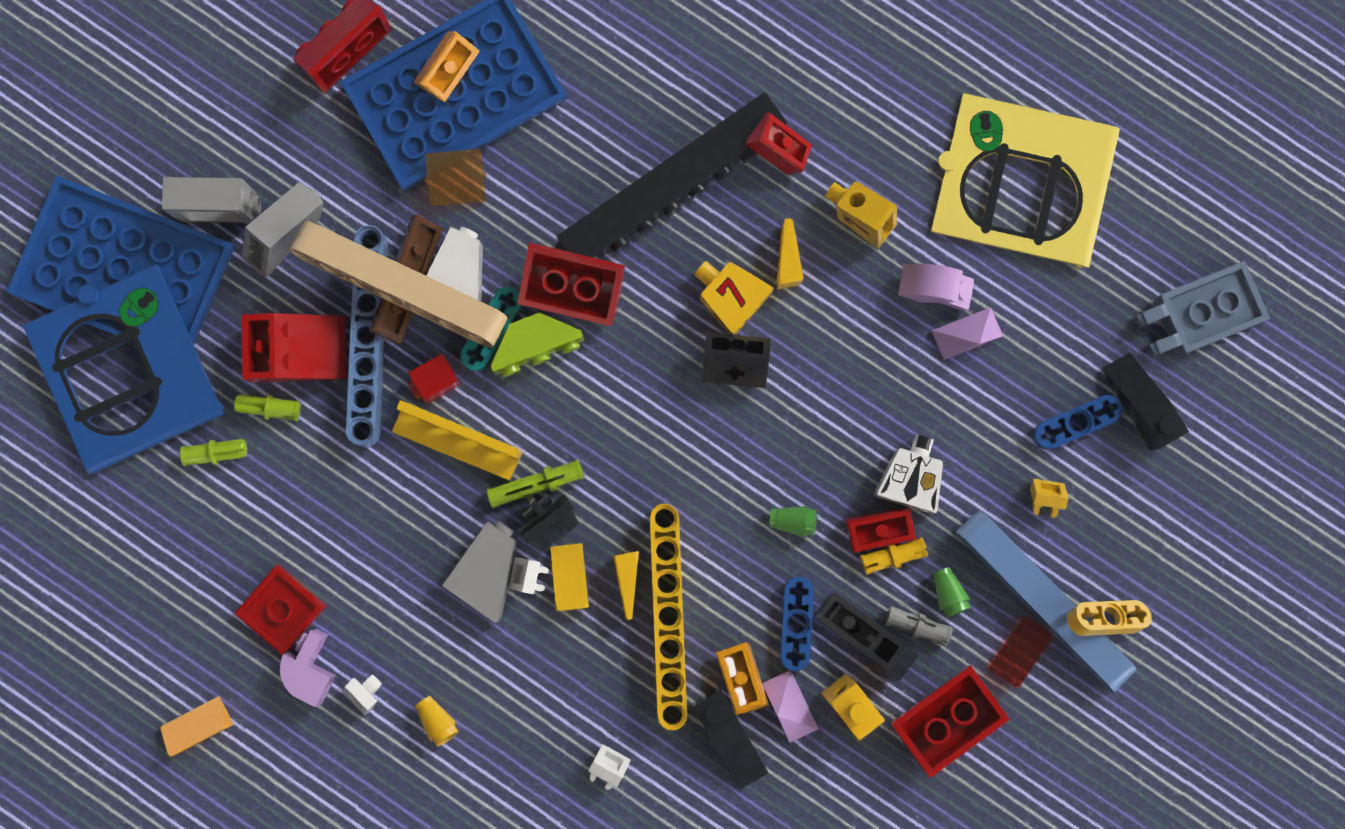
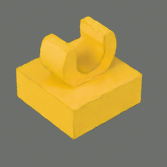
M1033 478L1030 492L1033 500L1034 515H1039L1042 506L1050 507L1051 518H1055L1058 515L1059 509L1066 510L1069 498L1064 483Z

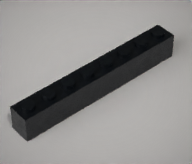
M763 92L557 235L558 242L564 251L601 260L610 251L614 253L621 251L630 243L628 239L637 232L640 235L645 234L656 225L654 221L663 214L666 217L671 216L682 207L680 203L689 196L691 199L697 198L707 190L706 185L715 178L717 181L723 180L733 172L731 167L740 161L745 164L757 156L758 153L749 148L746 142L766 113H771L785 125H787L786 119L767 93Z

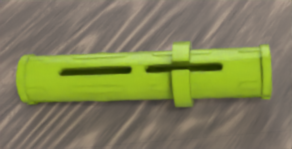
M577 459L574 462L555 468L548 466L544 468L543 472L491 489L489 488L487 489V495L492 508H496L497 506L526 498L531 494L534 495L549 489L551 492L556 491L558 486L579 479L582 480L585 477L580 461Z

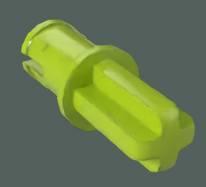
M240 394L235 398L234 410L240 413L262 415L265 420H269L271 417L298 422L301 401L273 398L269 394L267 398Z
M243 439L223 442L209 440L208 444L181 446L180 458L184 467L210 462L212 465H217L219 461L245 458L247 455V444Z

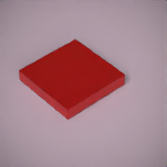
M276 564L234 614L283 656L293 647L327 605L280 564Z

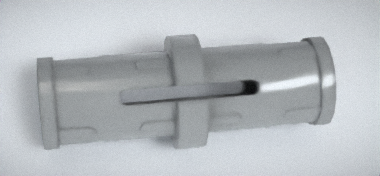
M890 606L884 623L885 626L911 634L912 638L919 639L921 637L947 647L953 632V627L929 620L924 614L919 613L915 615L894 606Z

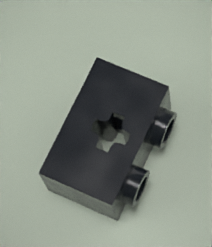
M707 332L702 382L766 388L771 338Z

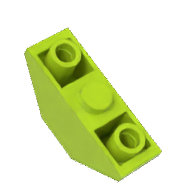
M537 313L509 324L491 364V368L496 375L502 373L503 377H507L521 371L519 367L521 365L532 362V365L535 366L550 360V354L561 350L563 354L575 351L580 348L579 343L585 340L581 330L542 313Z

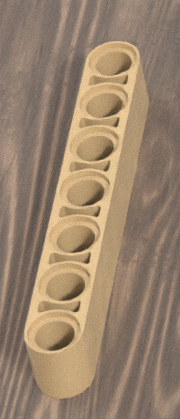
M309 221L303 223L289 249L294 256L302 261L485 347H494L508 319L505 314L485 303Z

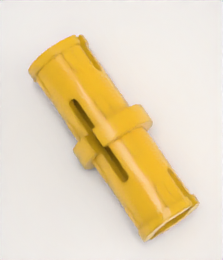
M919 537L916 540L899 545H888L885 549L865 555L862 554L860 559L863 562L862 567L865 574L869 575L889 567L894 569L901 568L903 563L923 557L926 558L928 557V551L925 550L926 544L924 539Z

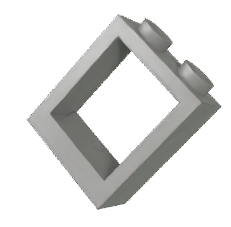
M163 177L162 210L180 223L250 224L256 219V214L261 213L260 196L242 178Z

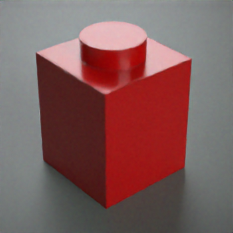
M443 354L408 372L412 379L408 385L417 400L423 398L428 404L461 385Z

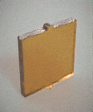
M481 149L425 153L427 176L424 178V181L428 183L430 206L486 201L484 178L487 175L483 172Z

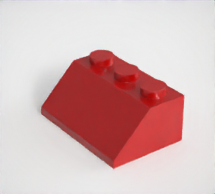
M349 0L344 4L341 13L334 20H328L320 27L319 34L312 41L303 43L297 49L296 56L292 59L299 69L326 94L392 31V28L383 10L371 0Z
M529 243L517 304L612 326L623 286L625 265Z
M969 665L892 721L891 725L924 774L932 778L1008 722L1010 718L973 667Z

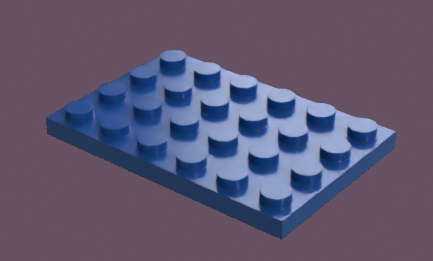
M484 0L340 81L403 191L419 184L568 99L566 92L511 0ZM456 31L480 52L444 103L417 86L414 80L446 33Z
M56 175L6 293L55 311L79 300L77 293L83 285L94 286L99 291L147 268L158 265L194 345L236 246ZM96 319L85 323L113 335L126 331L124 325L110 319Z

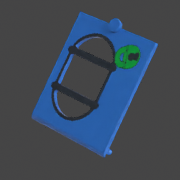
M158 265L147 268L99 291L94 286L83 285L77 293L79 300L22 325L84 467L90 475L224 415V405L216 397ZM96 319H110L126 327L125 332L62 359V352L67 339L82 324ZM134 340L150 379L83 410L69 380L67 370ZM152 390L155 391L152 406L146 416L139 423L128 429L108 431L90 423V419Z

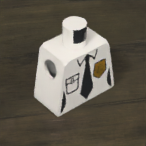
M915 434L910 451L902 448L896 449L873 496L929 514L937 513L943 461L929 457L934 439Z

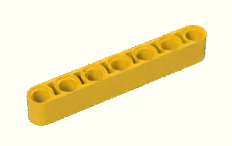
M660 504L652 510L650 515L657 714L662 727L673 731L680 729L687 719L680 527L677 510L670 504ZM669 510L674 516L673 524L667 528L658 526L655 522L657 512ZM670 542L673 544L675 555L672 559L665 561L657 556L656 549L660 543ZM663 574H671L675 577L677 584L672 592L665 593L658 588V579ZM664 607L674 608L678 613L676 622L672 625L663 624L659 619L661 609ZM669 639L676 641L679 645V652L671 658L665 657L660 651L661 644ZM670 672L677 674L681 680L680 685L674 690H667L661 682L663 676ZM672 705L677 706L682 712L681 718L674 723L666 721L663 717L665 708Z

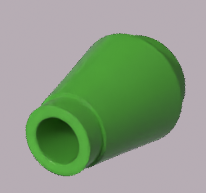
M809 506L771 509L770 528H776L804 538L807 535H815L817 510H812Z
M950 567L932 574L940 611H944L946 618L970 609L968 601L971 599L954 573H952Z

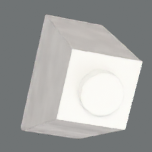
M450 227L429 269L427 277L481 302L483 246L480 240L477 239V233L465 227H461L460 230Z

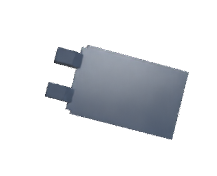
M1245 261L1161 294L1153 302L1154 308L1135 316L1139 328L1161 319L1168 337L1147 345L1152 357L1173 348L1176 354L1181 353V355H1184L1270 319Z

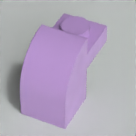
M904 264L898 295L919 303H941L958 310H969L974 279L962 275V270L947 266Z
M318 629L310 630L309 634L304 633L295 649L299 652L298 655L293 653L283 654L280 663V676L287 691L294 697L314 707L322 705L336 677L335 674L314 664L328 634Z

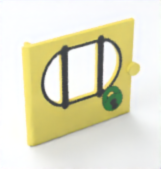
M963 93L950 151L943 152L938 159L939 167L945 170L931 233L1075 265L1078 269L1083 267L1089 268L1120 129L1111 125ZM996 154L997 158L983 219L978 221L966 203V178L978 161L988 155ZM1009 155L1049 164V172L1035 234L1033 235L992 225L1005 163ZM1063 169L1072 179L1076 189V210L1072 220L1064 229L1054 235L1046 236L1045 232L1059 170Z

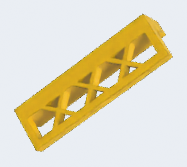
M399 401L396 409L400 413L392 429L393 433L506 480H512L523 451L407 402Z

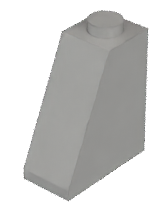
M299 182L245 227L242 259L266 279L290 253L289 249L303 223L309 221L316 224L321 218L323 201L319 194Z
M499 520L495 525L491 522L485 524L442 585L494 623H498L503 615L517 540L511 537L514 531Z

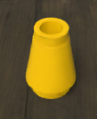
M431 696L426 697L415 706L429 741L434 742L437 747L445 744L459 733L456 728L457 722Z

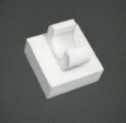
M515 557L508 588L529 594H534V590L544 591L546 586L536 583L538 573L548 574L549 569L540 566V562Z
M373 674L362 685L353 678L344 687L342 693L366 715L375 706L377 700L372 694L380 688L382 683Z
M602 744L589 769L591 773L590 780L594 782L598 776L607 781L605 789L609 790L613 785L617 787L631 759Z

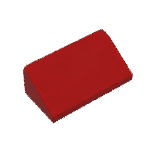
M766 113L746 142L749 148L788 175L804 171L812 147L811 143L771 113Z
M908 506L844 519L853 553L916 540L912 515Z

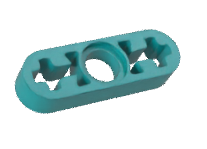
M503 287L493 296L489 306L499 311L503 308V303L500 301L502 296L508 298L510 294L514 295L513 301L516 303V306L514 308L508 306L504 314L509 319L505 323L494 347L489 350L484 346L481 355L484 358L482 363L476 361L474 365L470 364L471 358L468 356V353L470 351L476 352L481 344L470 339L467 340L461 351V361L467 369L480 372L489 366L509 324L514 323L523 305L517 304L519 292L516 289Z

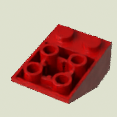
M281 313L241 315L243 380L250 383L348 380L346 316Z

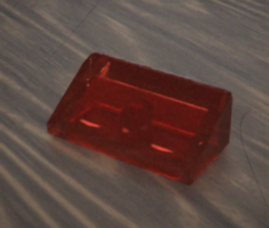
M1022 616L987 669L1012 687L1018 689L1054 635L1027 617Z

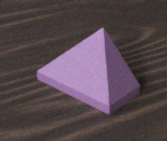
M991 307L932 330L943 360L1003 337Z
M791 670L762 683L789 743L818 730L817 724Z

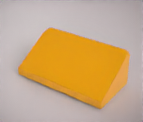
M449 31L422 68L414 83L445 103L480 51L456 31Z
M745 642L716 652L735 715L768 707L769 702L750 644Z
M220 696L164 724L160 729L169 757H173L234 724Z

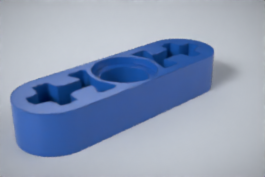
M1112 395L1096 398L1036 425L1032 434L1033 441L1039 448L1044 450L1059 447L1118 421L1123 413L1122 403ZM1103 401L1106 406H1113L1114 410L1110 412V419L1107 414L1093 419L1091 413L1102 409ZM1075 413L1081 414L1086 421L1085 428L1080 432L1074 431L1069 425V419ZM1062 425L1064 432L1053 436L1052 444L1049 440L1043 441L1041 435L1045 433V426L1048 430H1053Z
M804 577L789 579L783 590L780 660L791 671L804 669L810 661L814 589L811 582ZM796 582H802V588L807 589V595H802L800 602L801 606L807 604L806 612L800 609L788 611V603L795 605L796 597L790 594V588L796 587ZM794 614L802 615L806 621V627L800 633L791 632L787 625L788 619ZM786 636L796 639L805 637V644L798 642V652L804 654V658L798 660L797 665H792V661L786 658V653H790L793 650V642L786 643Z

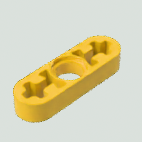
M1137 600L1083 602L1069 610L1067 613V623L1070 629L1080 636L1134 634L1150 625L1151 613L1145 604ZM1104 611H1107L1112 615V617L1114 618V625L1110 624L1106 620ZM1130 614L1133 617L1127 619L1126 615ZM1092 617L1093 620L1089 623L1085 620Z

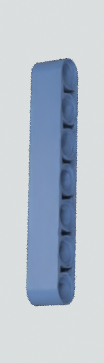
M364 225L359 228L355 234L354 242L365 247V240L369 236L376 235L379 237V242L376 247L370 250L388 258V240L382 231L373 225ZM352 284L346 434L352 443L366 448L375 445L381 434L385 339L375 335L373 341L369 344L361 343V334L366 329H370L381 297ZM371 297L375 298V308L370 312H363L362 303L364 300ZM367 360L372 361L373 371L371 374L361 376L359 373L361 363ZM364 392H370L372 395L371 404L366 408H360L358 397ZM362 424H368L371 430L370 435L367 439L360 441L356 435L357 428Z
M977 510L955 532L959 539L1109 691L1115 693L1137 670L1133 663L1105 635L1080 636L1070 629L1067 623V613L1076 605L985 513Z

